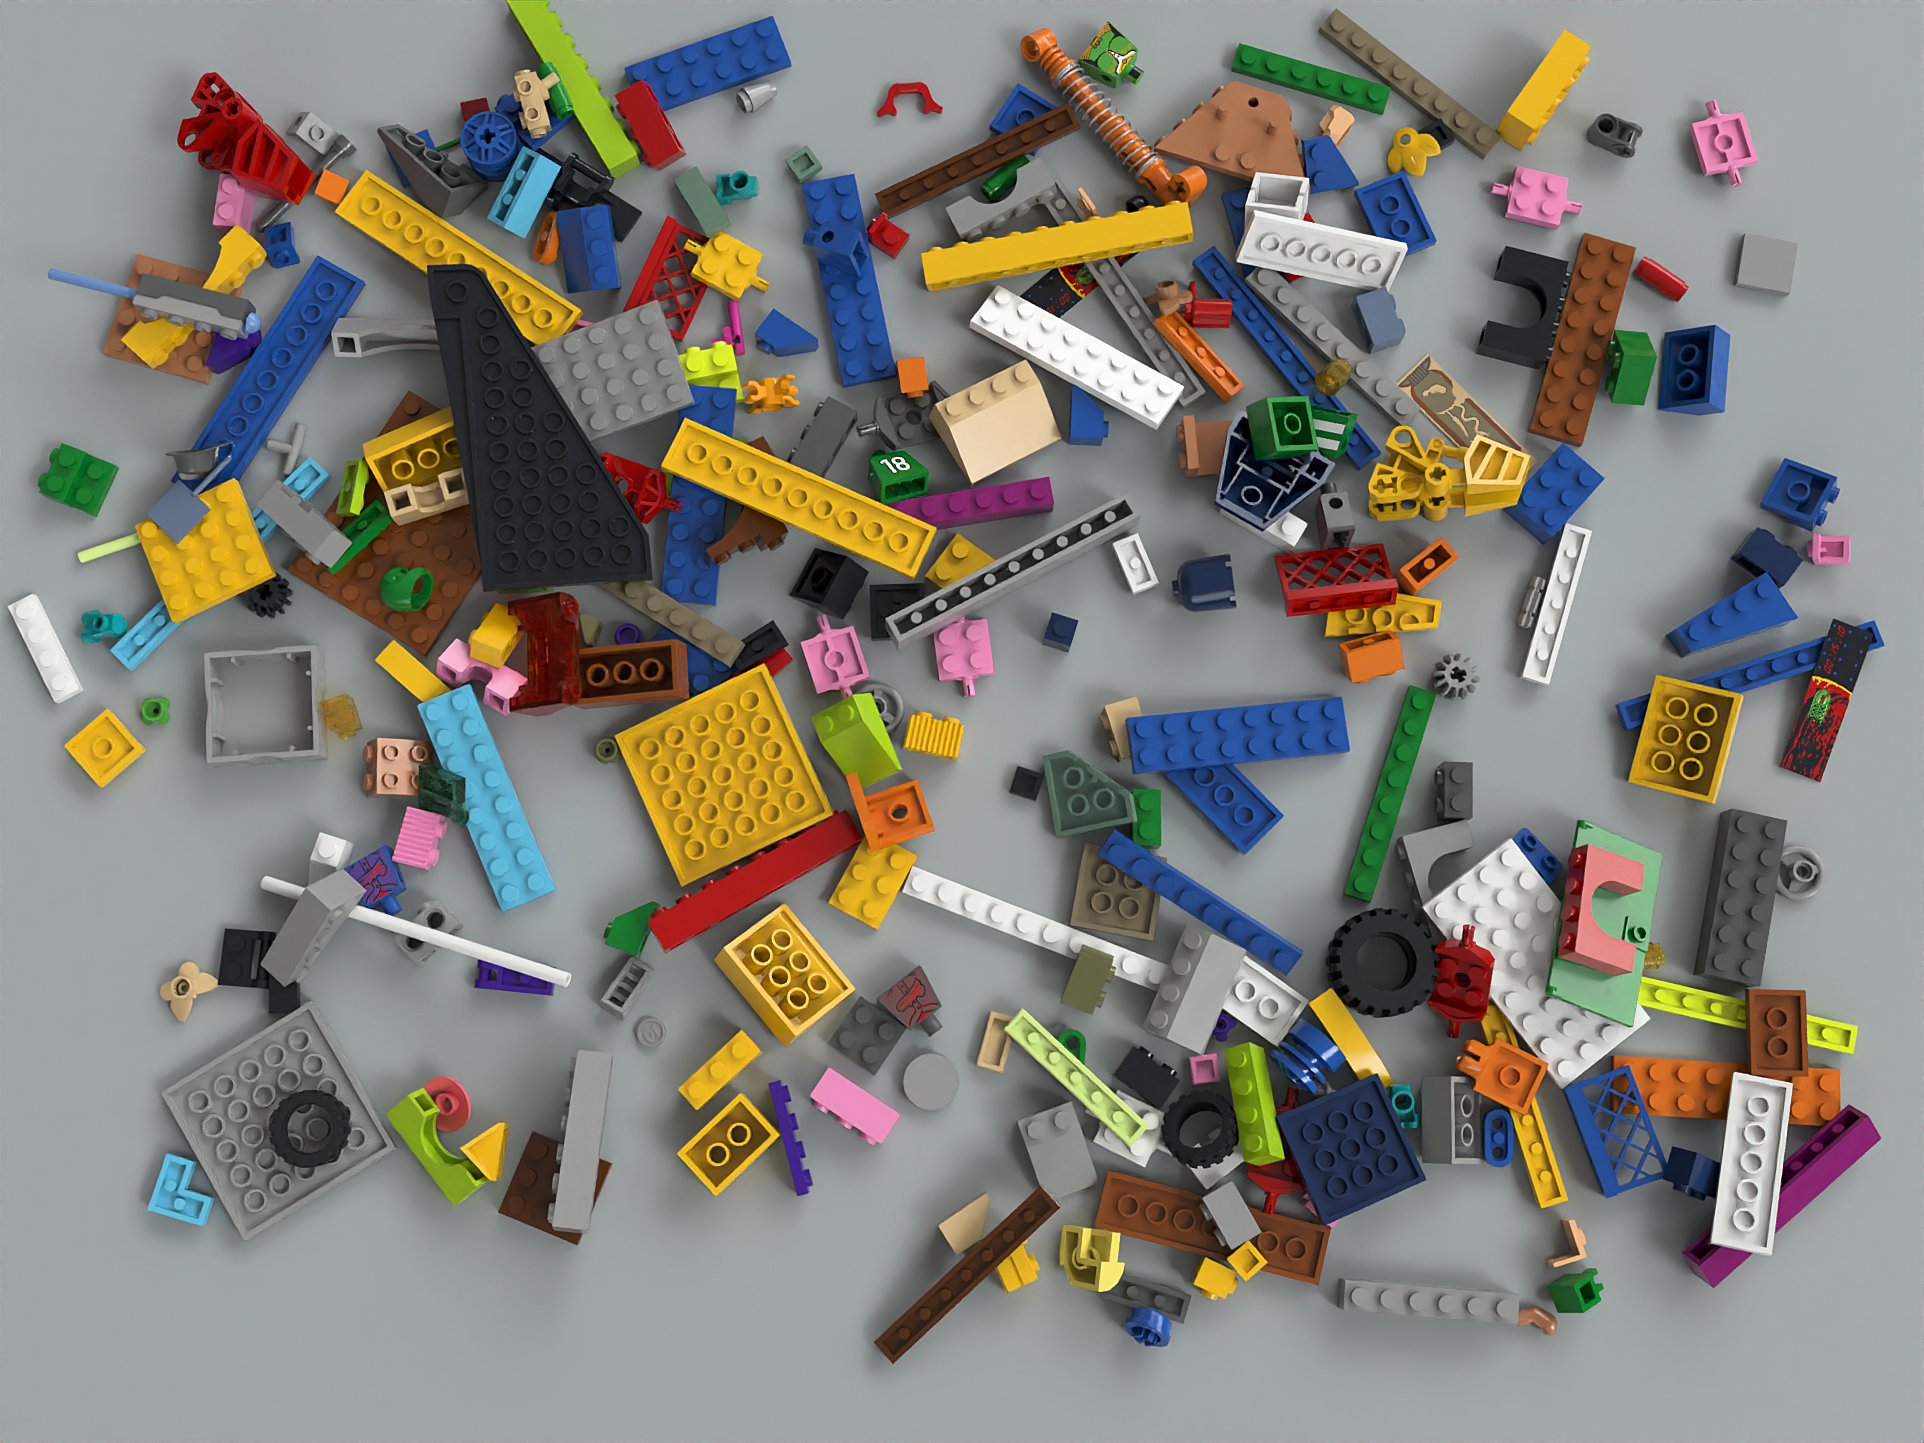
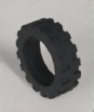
M321 1090L295 1092L287 1099H283L278 1104L280 1105L278 1109L272 1113L271 1117H273L272 1123H269V1131H271L272 1136L269 1137L270 1143L274 1145L275 1153L290 1165H295L299 1168L326 1165L332 1159H336L341 1154V1150L348 1144V1134L351 1133L349 1113H346L344 1104L330 1093ZM308 1104L323 1107L329 1113L333 1122V1133L329 1143L315 1153H304L297 1150L291 1144L288 1137V1122L291 1115L298 1108Z
M1194 1090L1191 1091L1190 1095H1181L1179 1101L1173 1102L1169 1106V1112H1165L1163 1116L1164 1125H1161V1132L1164 1135L1163 1141L1172 1156L1176 1157L1181 1164H1188L1190 1168L1198 1169V1166H1202L1203 1169L1210 1168L1211 1164L1216 1163L1218 1165L1222 1163L1224 1157H1229L1234 1152V1145L1237 1146L1239 1143L1236 1115L1230 1102L1226 1101L1221 1094L1217 1093L1215 1095L1210 1090H1204V1092ZM1200 1111L1218 1113L1223 1119V1127L1219 1136L1212 1143L1195 1148L1181 1143L1179 1139L1180 1129L1191 1115Z

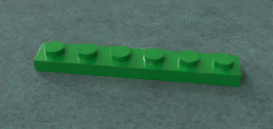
M1239 43L1231 69L1232 72L1379 115L1384 113L1391 90L1389 86Z

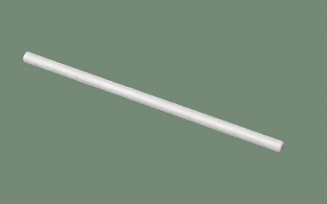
M265 876L261 882V889L294 900H299L305 890L304 887L269 876ZM356 905L348 915L350 918L567 987L571 980V973L360 905Z

